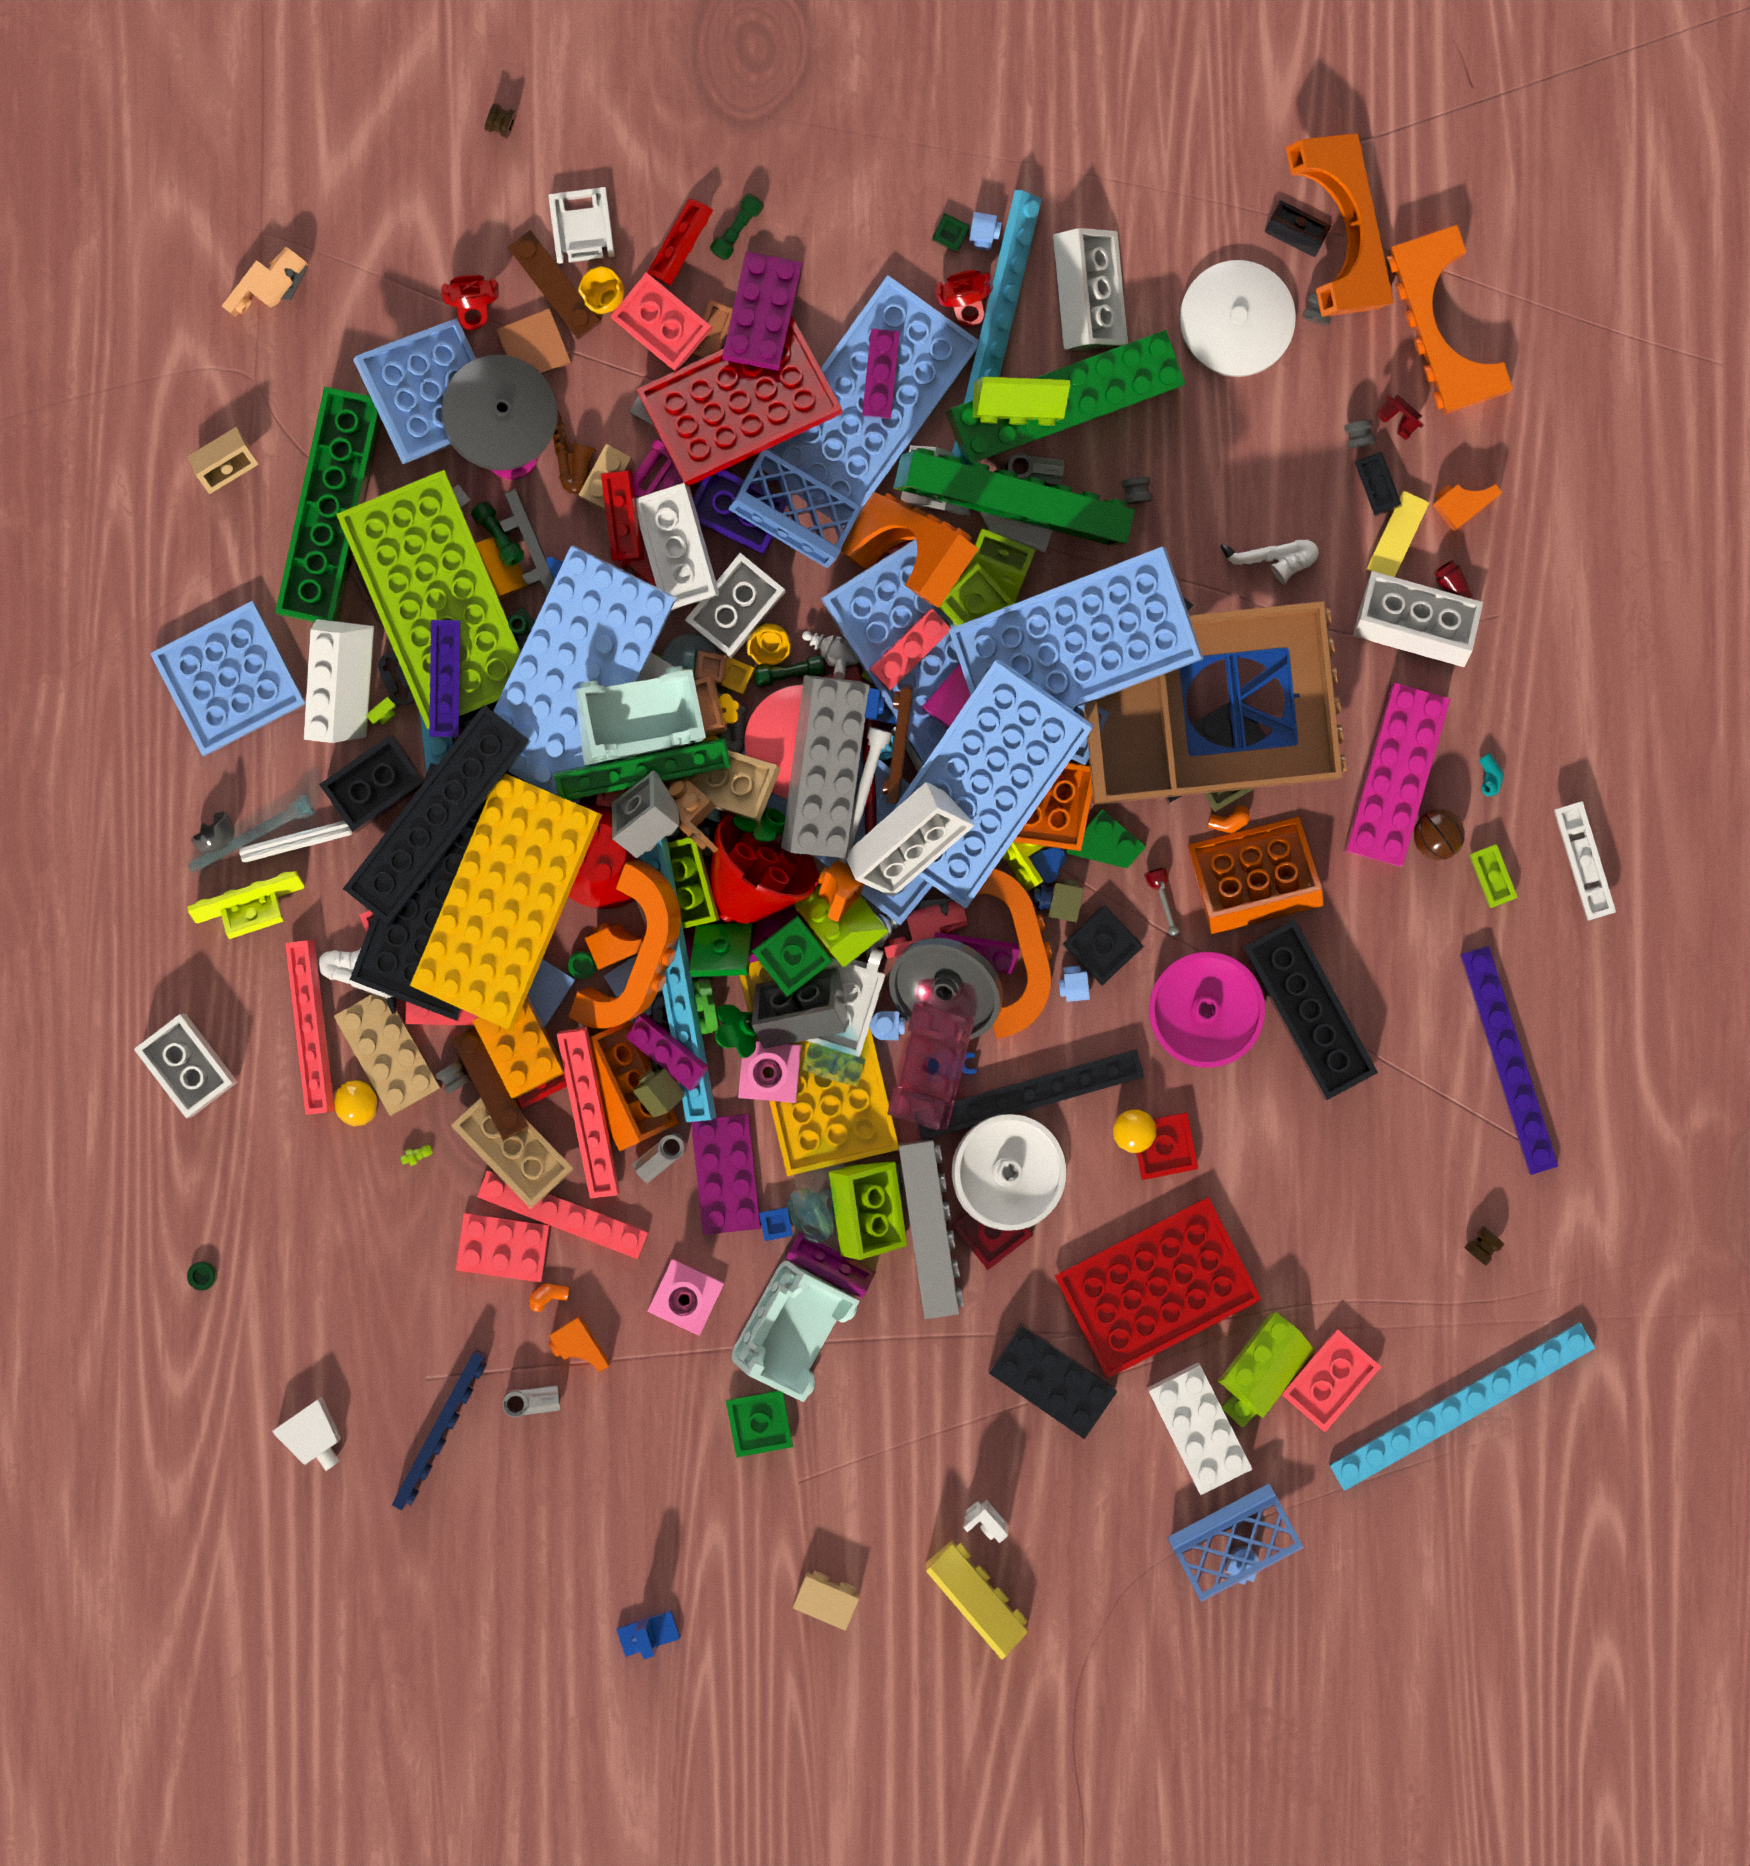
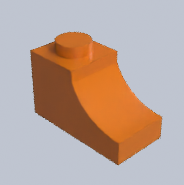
M1459 484L1454 488L1447 485L1435 495L1438 500L1433 504V507L1449 527L1456 531L1503 492L1496 484L1481 491L1465 490Z
M838 860L830 868L825 867L818 882L822 884L818 895L823 897L830 906L828 918L839 922L860 898L864 887L863 883L855 880L850 866Z
M609 922L593 928L595 934L585 937L598 970L638 954L644 937L635 936L625 931L621 923L610 927Z
M581 1315L549 1335L551 1341L548 1344L556 1357L561 1355L563 1360L569 1357L584 1359L591 1363L598 1372L603 1371L611 1364Z

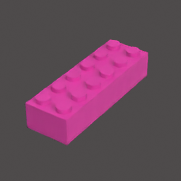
M1397 683L1390 686L1343 851L1397 867L1403 866L1451 700L1450 698Z

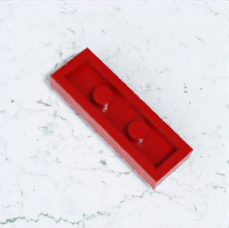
M689 198L647 271L651 277L671 285L687 255L693 249L694 243L702 229L706 226L713 210L707 205Z
M632 470L601 474L612 561L643 557Z

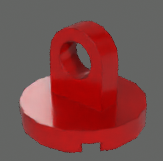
M977 270L962 271L948 277V282L942 285V282L937 285L935 293L939 304L945 307H953L958 322L967 327H974L982 322L985 311L983 298L989 295L993 289L992 280L988 273L985 272L981 275V272ZM967 306H973L978 310V313L974 316H966L962 310Z
M477 274L458 276L451 279L449 285L446 283L442 285V300L445 304L457 307L460 324L465 329L477 330L483 327L487 321V304L499 298V284L493 278L487 281L484 280V276ZM476 309L480 312L479 317L473 321L467 320L465 318L466 312Z

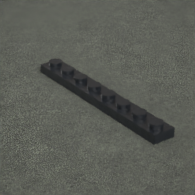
M1137 1049L914 1113L921 1138L926 1140L975 1126L979 1122L993 1116L1017 1114L1143 1078L1144 1073Z

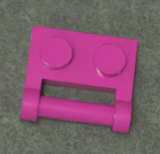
M657 439L653 441L651 451L633 475L635 496L637 497L683 483L664 444ZM661 455H664L668 460L646 491L640 488V485Z

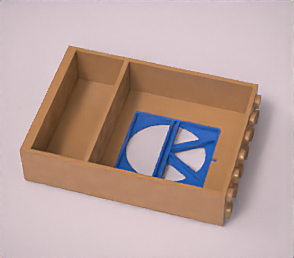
M1324 601L1189 615L1204 657L1203 660L1084 705L1085 719L1094 725L1087 736L1094 805L1338 780L1342 778V773L1347 771L1345 754H1340L1339 744L1344 742L1342 725H1337L1336 715L1341 713L1339 695L1334 696L1333 686L1338 683L1336 666L1331 667L1330 657L1335 654L1333 637H1328L1327 628L1332 624L1330 608H1325ZM1238 658L1250 659L1266 667L1265 671L1240 688ZM1225 659L1234 748L1220 746L1203 738L1192 726L1186 708L1187 692L1193 679L1206 666ZM1277 678L1282 686L1285 698L1283 715L1280 719L1242 701L1272 679ZM1097 707L1110 712L1101 733L1099 721L1102 715L1098 714ZM1243 716L1272 729L1271 734L1263 740L1247 746Z

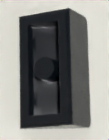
M1280 200L1265 232L1316 257L1331 225Z

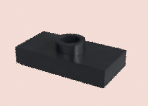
M1382 451L1355 461L1375 517L1402 506Z

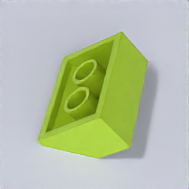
M981 377L973 382L972 418H980V423L988 424L998 423V419H1009V424L1025 425L1027 420H1038V425L1055 426L1056 421L1064 419L1070 380Z
M692 836L668 841L683 929L719 920L701 848L691 839Z
M818 883L814 892L808 898L795 903L794 906L844 968L889 931L861 896L839 922L828 918L830 906L823 897L818 895L822 885Z
M895 1162L852 1165L829 1172L841 1256L862 1260L907 1246Z
M1271 1313L1217 1382L1257 1415L1264 1418L1315 1349L1294 1325L1279 1313Z

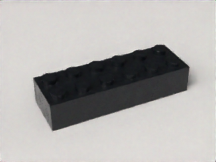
M1295 919L1242 946L1245 955L1323 1099L1329 1100L1378 1073Z

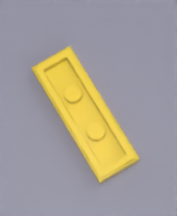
M1404 490L1399 497L1402 506L1393 510L1366 568L1367 571H1374L1392 577L1396 576L1429 502Z

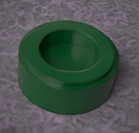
M199 1261L189 1268L187 1272L188 1283L196 1290H207L215 1284L217 1270L211 1263Z

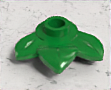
M765 807L760 822L738 815L734 816L733 822L740 830L753 833L755 840L771 842L775 839V836L783 834L785 815L777 809Z
M731 1004L716 1008V1014L722 1023L715 1032L716 1042L723 1048L730 1049L736 1047L741 1058L751 1056L756 1049L755 1038L757 1037L752 1027L753 1012H741L736 1006Z

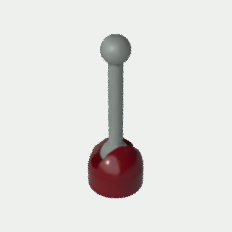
M1163 867L1145 873V879L1149 887L1159 891L1170 926L1168 929L1169 934L1173 937L1179 935L1180 929L1174 923L1164 891L1169 882L1167 868Z

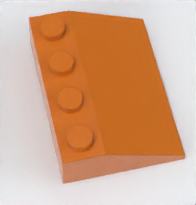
M1072 759L1069 761L1013 842L1081 851L1092 799L1089 759L1086 765Z
M1300 817L1188 845L1211 934L1323 906L1322 887Z

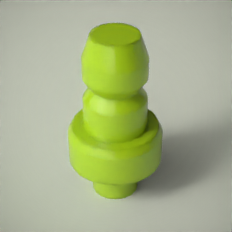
M425 1145L420 1149L412 1150V1148L404 1150L406 1155L399 1158L402 1165L410 1163V1166L417 1164L418 1160L430 1156L433 1152L430 1145Z

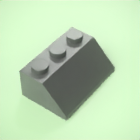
M838 967L820 971L788 997H786L774 980L755 985L752 1027L763 1049L846 1032L847 1008Z

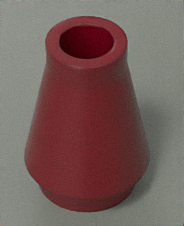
M1453 560L1445 563L1434 572L1437 577L1435 581L1446 592L1466 598L1473 596L1460 565H1456Z

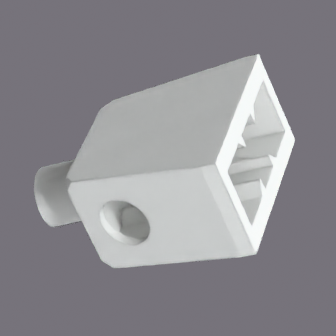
M322 1397L272 1431L304 1465L316 1457L325 1471L340 1462L331 1446L340 1441L341 1436Z

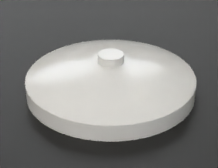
M1244 260L1222 262L1202 272L1188 288L1180 310L1181 334L1191 355L1207 369L1230 377L1254 375L1272 366L1283 355L1290 344L1296 322L1294 302L1284 282L1270 269Z
M1006 1114L993 1116L973 1126L960 1141L952 1163L953 1187L962 1207L971 1217L983 1225L999 1230L1025 1229L1046 1218L1058 1204L1066 1182L1065 1157L1054 1135L1039 1122L1021 1115Z

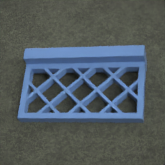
M768 450L759 453L739 492L728 510L827 569L837 559L841 547L862 509L860 505ZM763 459L774 464L777 474L764 476L761 468ZM794 476L799 479L801 489L789 491L785 477ZM779 479L783 493L770 495L766 481ZM760 483L764 497L755 498L747 493L749 485ZM819 491L822 493L826 504L814 506L810 492ZM804 494L808 507L795 510L791 496ZM785 498L789 512L780 513L775 510L772 500ZM844 506L852 511L849 519L839 521L834 507ZM828 509L832 523L820 525L816 511ZM810 513L814 527L805 528L800 525L797 515ZM835 528L838 537L835 545L825 539L822 530Z
M1270 1483L1167 1537L1201 1602L1304 1548ZM1275 1505L1279 1513L1276 1525L1262 1522L1263 1512ZM1282 1520L1286 1528L1280 1527ZM1244 1521L1255 1524L1250 1539L1235 1535L1238 1525ZM1259 1526L1274 1530L1270 1545L1255 1541ZM1232 1528L1231 1533L1225 1532ZM1278 1532L1290 1534L1295 1544L1285 1549L1274 1546ZM1221 1535L1229 1538L1225 1552L1210 1549L1214 1537ZM1233 1539L1248 1543L1244 1558L1229 1554ZM1253 1545L1268 1549L1265 1560L1259 1563L1248 1560ZM1193 1548L1203 1551L1199 1566L1187 1563L1183 1554ZM1272 1551L1278 1552V1553H1276V1554H1274V1555L1271 1556ZM1208 1553L1223 1557L1218 1572L1203 1568ZM1227 1559L1242 1563L1240 1572L1237 1575L1223 1574ZM1247 1564L1252 1566L1246 1569ZM1191 1569L1197 1571L1195 1577H1194V1575H1193ZM1201 1573L1217 1576L1214 1587L1202 1592L1198 1584ZM1221 1578L1227 1579L1220 1583Z

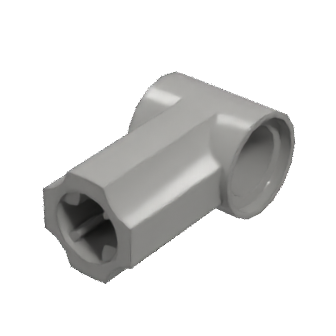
M1016 453L1008 460L1005 470L1014 472L1012 463L1014 461H1022L1025 463L1027 471L1024 474H1018V479L1034 477L1044 480L1045 484L1061 485L1064 460Z
M669 1133L631 1165L639 1177L648 1184L684 1154L687 1148L686 1140L679 1133ZM668 1139L678 1141L680 1144V1151L678 1153L672 1154L666 1150L665 1143Z
M558 1385L512 1390L506 1394L503 1400V1410L508 1416L516 1418L522 1415L560 1411ZM510 1397H521L524 1401V1407L520 1411L511 1410L508 1406V1399Z

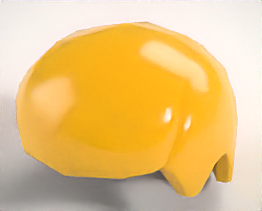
M599 266L590 269L582 277L578 291L585 305L592 312L606 314L614 311L622 303L625 288L621 279L613 270Z
M765 623L757 626L749 635L747 653L758 665L768 663L773 666L782 663L790 654L791 639L788 633L779 625Z
M354 1080L347 1081L338 1088L335 1094L334 1107L337 1116L343 1123L353 1127L363 1126L376 1115L378 1099L370 1084Z
M1140 1109L1123 1112L1118 1116L1113 1125L1114 1140L1120 1148L1129 1153H1139L1147 1150L1157 1136L1156 1123L1150 1114Z

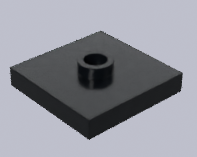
M1105 904L1063 943L1066 949L1101 986L1144 947Z

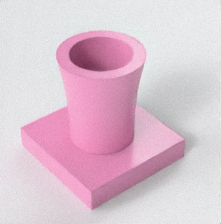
M755 1041V1052L741 1060L738 1098L796 1103L801 1045L785 1044L763 1049L760 1041ZM765 1067L773 1068V1077L767 1078L763 1075Z
M672 1259L647 1312L700 1336L724 1282ZM683 1294L688 1295L690 1298V1302L687 1305L679 1302V1297Z

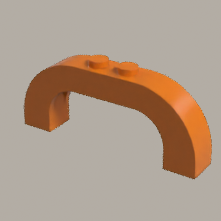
M640 859L625 863L616 889L632 897L641 905L647 920L646 934L625 990L619 997L608 996L592 987L577 992L568 1017L588 1027L611 1028L630 1021L645 1012L654 1001L657 993L663 988L666 982V977L664 976L666 969L673 962L676 955L674 948L681 928V911L677 896L663 874Z
M994 869L976 895L988 894L1002 900L1009 908L1027 973V984L1023 994L1013 1004L1002 1007L993 1024L996 1039L1024 1030L1043 1011L1051 989V972L1048 960L1052 959L1053 956L1049 942L1043 943L1041 931H1045L1042 914L1036 915L1033 903L1026 890L1010 875Z

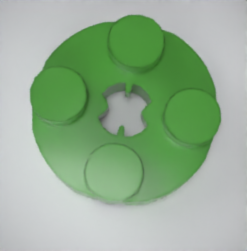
M709 976L692 978L702 1035L714 1033L718 1028L710 978Z

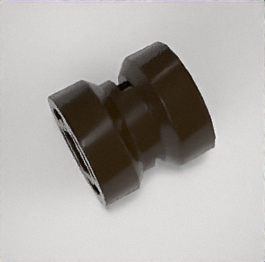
M1482 1226L1477 1232V1239L1469 1241L1464 1248L1482 1264L1487 1266L1492 1260L1493 1252L1500 1251L1505 1244L1487 1228Z

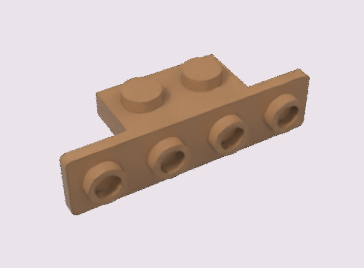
M681 777L668 789L679 808L680 822L678 827L688 837L693 833L691 839L702 850L707 846L715 853L718 848L697 826L714 810L716 805L686 777Z

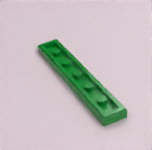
M724 737L554 772L553 775L558 796L567 800H574L631 788L653 770L658 773L662 781L730 768L731 763Z

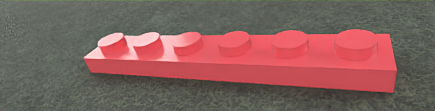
M315 940L285 943L305 1115L334 1112L335 1107Z
M585 1027L559 1031L557 1038L590 1198L618 1195L620 1188L588 1029Z
M487 1170L477 1195L478 1198L635 1259H639L649 1233L646 1230L550 1193L530 1209L491 1170Z

